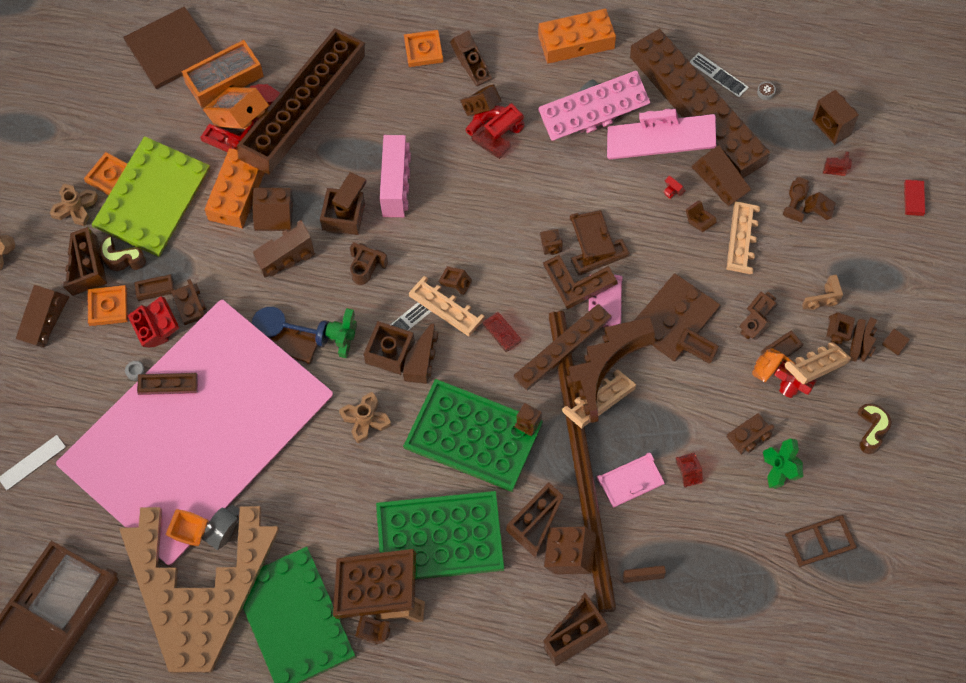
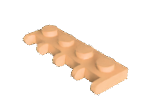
M735 202L726 270L746 274L753 273V268L747 267L748 259L755 258V254L749 252V243H756L757 241L755 236L750 235L751 226L757 227L759 223L757 220L752 219L753 212H760L759 206Z
M423 276L409 292V297L467 336H470L482 323L485 316L481 314L477 318L470 313L471 306L467 305L465 308H462L454 302L457 298L456 296L452 295L450 298H447L440 293L441 286L437 285L435 288H432L426 284L428 278Z
M831 342L827 345L829 350L822 346L818 348V355L811 351L807 353V360L803 357H798L795 359L796 365L789 361L785 363V367L804 385L848 364L851 357L834 342Z
M619 370L613 372L616 378L612 381H609L607 378H604L602 381L603 387L598 391L596 403L598 416L635 390L636 384ZM578 397L575 399L577 406L573 409L565 406L562 411L582 429L590 423L589 415L585 416L583 404L585 402Z

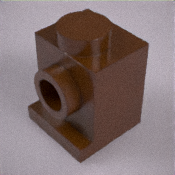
M753 309L750 315L740 324L739 327L742 329L740 333L748 340L750 338L757 340L771 322L758 310ZM752 322L755 323L754 329L749 327Z
M839 312L830 315L826 337L831 338V342L835 344H842L851 340L855 318Z
M524 403L517 414V423L514 427L532 437L542 420V412Z

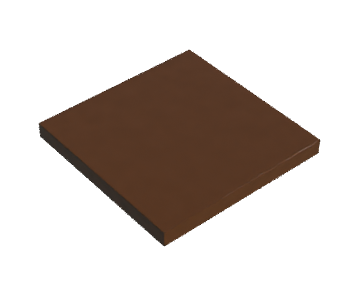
M185 6L123 37L155 89L183 76L181 71L216 54Z

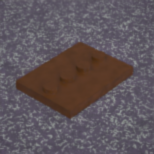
M674 273L635 320L650 317L655 331V344H652V346L675 362L684 351V349L676 345L683 330L688 328L698 334L718 311L720 304Z
M408 549L337 558L333 616L339 619L414 610L416 551Z

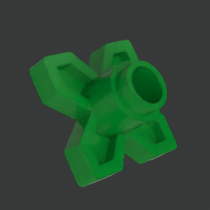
M349 308L345 310L343 323L338 321L329 322L326 329V337H330V340H335L336 346L339 347V357L346 359L350 350L351 340H354L357 328V321L354 320L355 312Z
M790 438L783 441L780 450L770 447L763 451L764 461L773 466L767 476L769 488L777 489L783 486L786 477L789 480L795 481L804 476L803 462L796 456L799 451L797 439Z

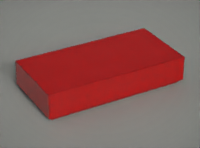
M511 103L486 123L484 127L497 140L524 116Z
M905 180V215L924 216V181Z

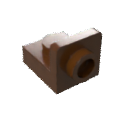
M558 229L540 232L544 255H555L562 252L563 242L560 239Z
M447 266L438 282L442 286L455 288L461 295H465L472 279L465 270Z
M761 291L748 306L747 310L750 312L753 309L758 310L766 317L778 305L774 302L777 298L768 291L766 294Z

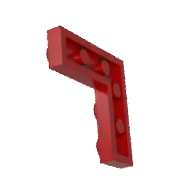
M255 117L252 120V124L244 130L241 136L209 124L200 137L201 141L225 152H228L229 148L238 150L237 145L260 117Z

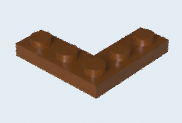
M560 255L543 262L567 310L618 284L609 266L575 283Z

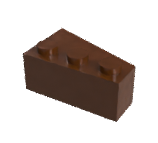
M34 285L16 339L44 348L69 296Z
M549 482L506 527V531L535 558L563 499V495Z
M586 593L581 596L579 602L568 611L569 613L543 640L545 651L555 666L560 665L609 635L608 624Z

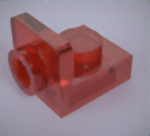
M845 151L843 160L835 157L826 158L823 174L845 176L847 169L850 170L852 164L849 152Z
M695 453L676 457V464L682 475L684 487L703 482L702 467Z

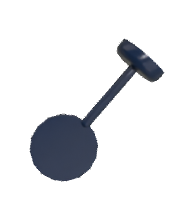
M275 307L262 308L252 318V325L269 338L278 335L284 327L316 334L315 341L320 347H325L329 338L326 337V329L329 323L327 320L321 321L317 330L286 323L284 313Z

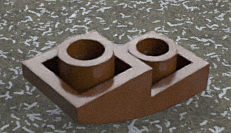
M870 317L864 329L860 349V360L863 362L867 356L871 357L876 349L873 346L876 338L873 336L878 328L874 327L877 320Z

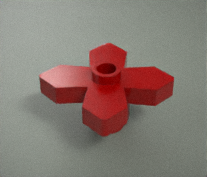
M783 360L774 376L782 380L779 389L780 393L789 398L797 395L799 390L809 395L817 380L814 379L803 385L786 369V361Z

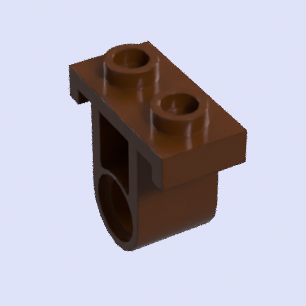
M492 84L469 97L462 98L460 101L466 115L470 116L492 110L502 100L495 84Z
M352 242L350 246L351 257H354L350 266L352 280L357 285H364L370 280L378 263L381 264L383 269H386L388 265L387 255L381 250L370 249L363 243L357 244ZM359 271H364L362 274H357Z

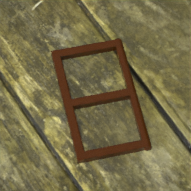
M843 515L785 533L799 567L857 548ZM840 521L850 546L828 552L818 527ZM813 529L824 554L802 561L792 536Z

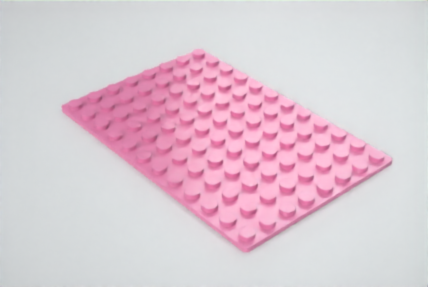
M224 300L218 301L146 373H197V393L138 395L137 381L56 462V465L125 528L139 527L140 507L162 508L159 558L168 566L172 565L190 547L189 544L181 543L165 535L175 510L192 512L210 521L220 508L226 509L333 396L329 388Z

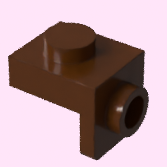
M818 192L807 197L803 212L809 213L814 211L828 220L832 218L836 202Z
M699 200L686 209L689 224L701 232L706 231L717 223L716 217L705 211L702 202Z
M361 616L355 637L376 644L383 643L389 637L390 622H381Z

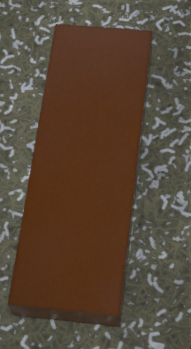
M621 238L613 242L615 254L593 258L592 261L587 262L583 259V253L572 257L571 262L578 276L629 257L630 252L623 239Z
M197 373L138 374V395L197 393Z

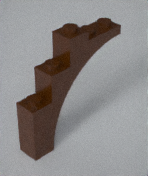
M650 317L605 327V335L602 336L603 343L587 347V355H584L585 363L568 367L569 375H566L568 387L572 386L573 393H579L580 400H584L585 416L589 415L591 423L599 421L596 404L597 395L601 383L610 369L626 355L645 346L655 344V331Z

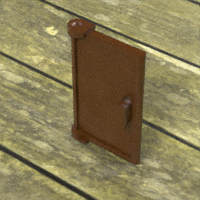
M601 210L584 214L575 213L569 216L575 229L584 261H592L593 258L616 253Z
M284 327L278 335L269 338L292 358L304 361L306 364H311L313 354L317 348L316 334Z

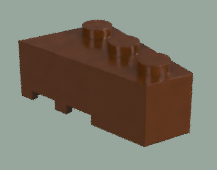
M719 145L691 166L728 206L751 191L748 184Z
M302 220L298 221V226L288 232L287 229L283 231V236L276 241L271 239L253 251L255 261L264 278L274 276L279 271L291 268L296 263L306 261L315 255L311 237Z
M89 227L70 233L69 260L65 269L67 275L63 288L74 296L88 291V289L105 285L107 280L97 236Z

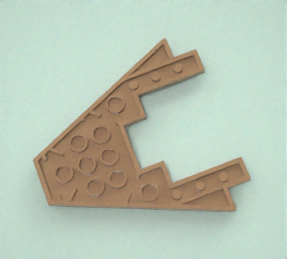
M260 506L240 507L236 567H216L215 588H177L178 569L158 568L162 508L140 507L139 527L120 528V533L168 672L212 673L279 532L278 526H261L262 508Z

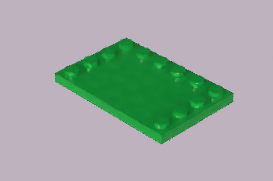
M435 379L403 447L406 450L513 492L543 425V421L541 420L531 437L514 427L517 423L519 411Z
M496 491L376 503L380 553L414 549L416 551L415 580L504 571Z
M308 547L263 566L243 606L274 683H302L356 658L340 620L333 616L334 606Z

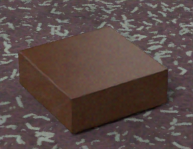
M893 329L882 345L899 355L910 339L896 329Z

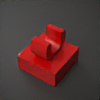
M670 175L667 177L665 183L668 187L663 191L664 195L669 199L675 193L682 196L685 192L684 187Z

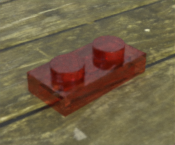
M483 124L471 136V140L498 159H501L511 147V143L502 137L496 140L485 129Z
M496 312L483 322V326L505 352L521 343L519 335L499 312Z

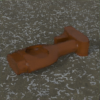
M797 177L792 182L789 190L791 202L789 207H786L783 211V215L786 218L802 223L805 215L802 213L804 207L801 206L799 210H796L798 202L804 200L810 188L808 180Z

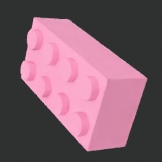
M406 135L383 136L380 186L382 217L405 218V211H408L407 195H409L408 179H410L409 163H411L410 143L406 142Z

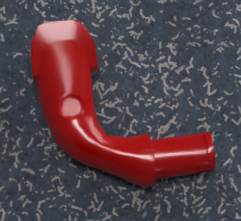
M497 105L492 110L475 114L473 120L465 128L466 133L474 136L481 126H484L487 121L493 119L506 107ZM524 118L509 130L513 133H520L525 127Z

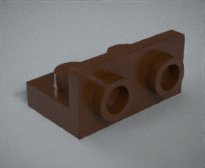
M191 279L187 280L189 285L171 291L184 325L200 320L205 315L204 310L207 309L203 299L199 300L197 296L201 294L197 283L193 284Z
M757 413L729 432L726 437L742 455L746 451L748 453L753 451L760 441L766 442L773 436L774 426L772 424L768 425Z

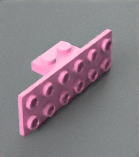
M633 71L540 106L538 110L551 141L578 131L581 133L585 131L591 133L597 130L598 126L603 125V127H607L613 124L617 116L646 106L650 101L638 72Z
M665 109L655 112L647 111L639 113L641 123L609 126L607 133V157L609 160L711 149L716 147V117L712 114L679 118L676 109Z

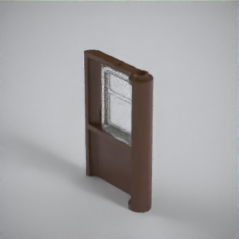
M51 540L0 613V660L38 683H51L119 581L117 578L118 574L110 568L106 570L98 568Z

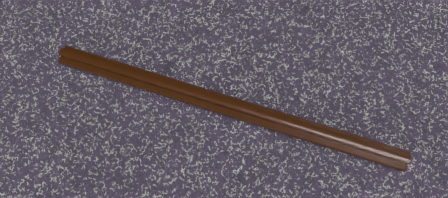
M564 311L550 312L549 322L552 340L554 341L567 330ZM571 353L557 365L564 407L568 406L570 409H573L577 406L575 399L579 397V393L574 394L572 386L568 387L566 375H569L568 367L574 366ZM566 416L584 526L596 534L592 574L599 613L613 612L616 610V603L585 426L581 429Z

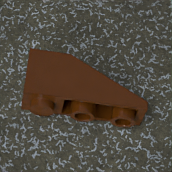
M470 31L454 37L450 44L474 84L478 86L491 80L490 72Z
M435 324L428 326L406 355L403 370L404 381L427 384L428 377H432L433 366H430V362L435 359L433 344L434 342L437 343L438 331H435Z

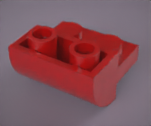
M162 296L148 306L141 305L127 315L143 347L151 348L162 345L169 341L168 336L179 329L166 299Z

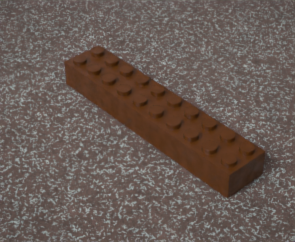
M334 28L237 145L238 159L270 175L365 57V42Z
M660 28L631 45L630 58L682 118L715 115L716 147L719 145L743 178L767 164L770 151Z

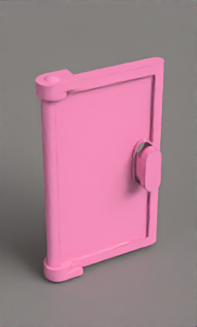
M614 275L618 282L617 285L595 295L596 298H589V311L599 303L612 316L611 320L603 327L621 324L623 277L620 275Z
M650 452L612 471L596 476L599 485L603 487L613 508L665 484Z

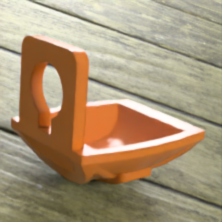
M773 348L767 349L755 362L756 365L752 375L766 382L779 366L782 359L786 362L793 361Z
M176 509L165 535L181 543L199 546L209 521L192 512Z

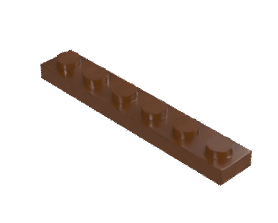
M598 303L515 373L514 379L528 391L608 323L612 316Z

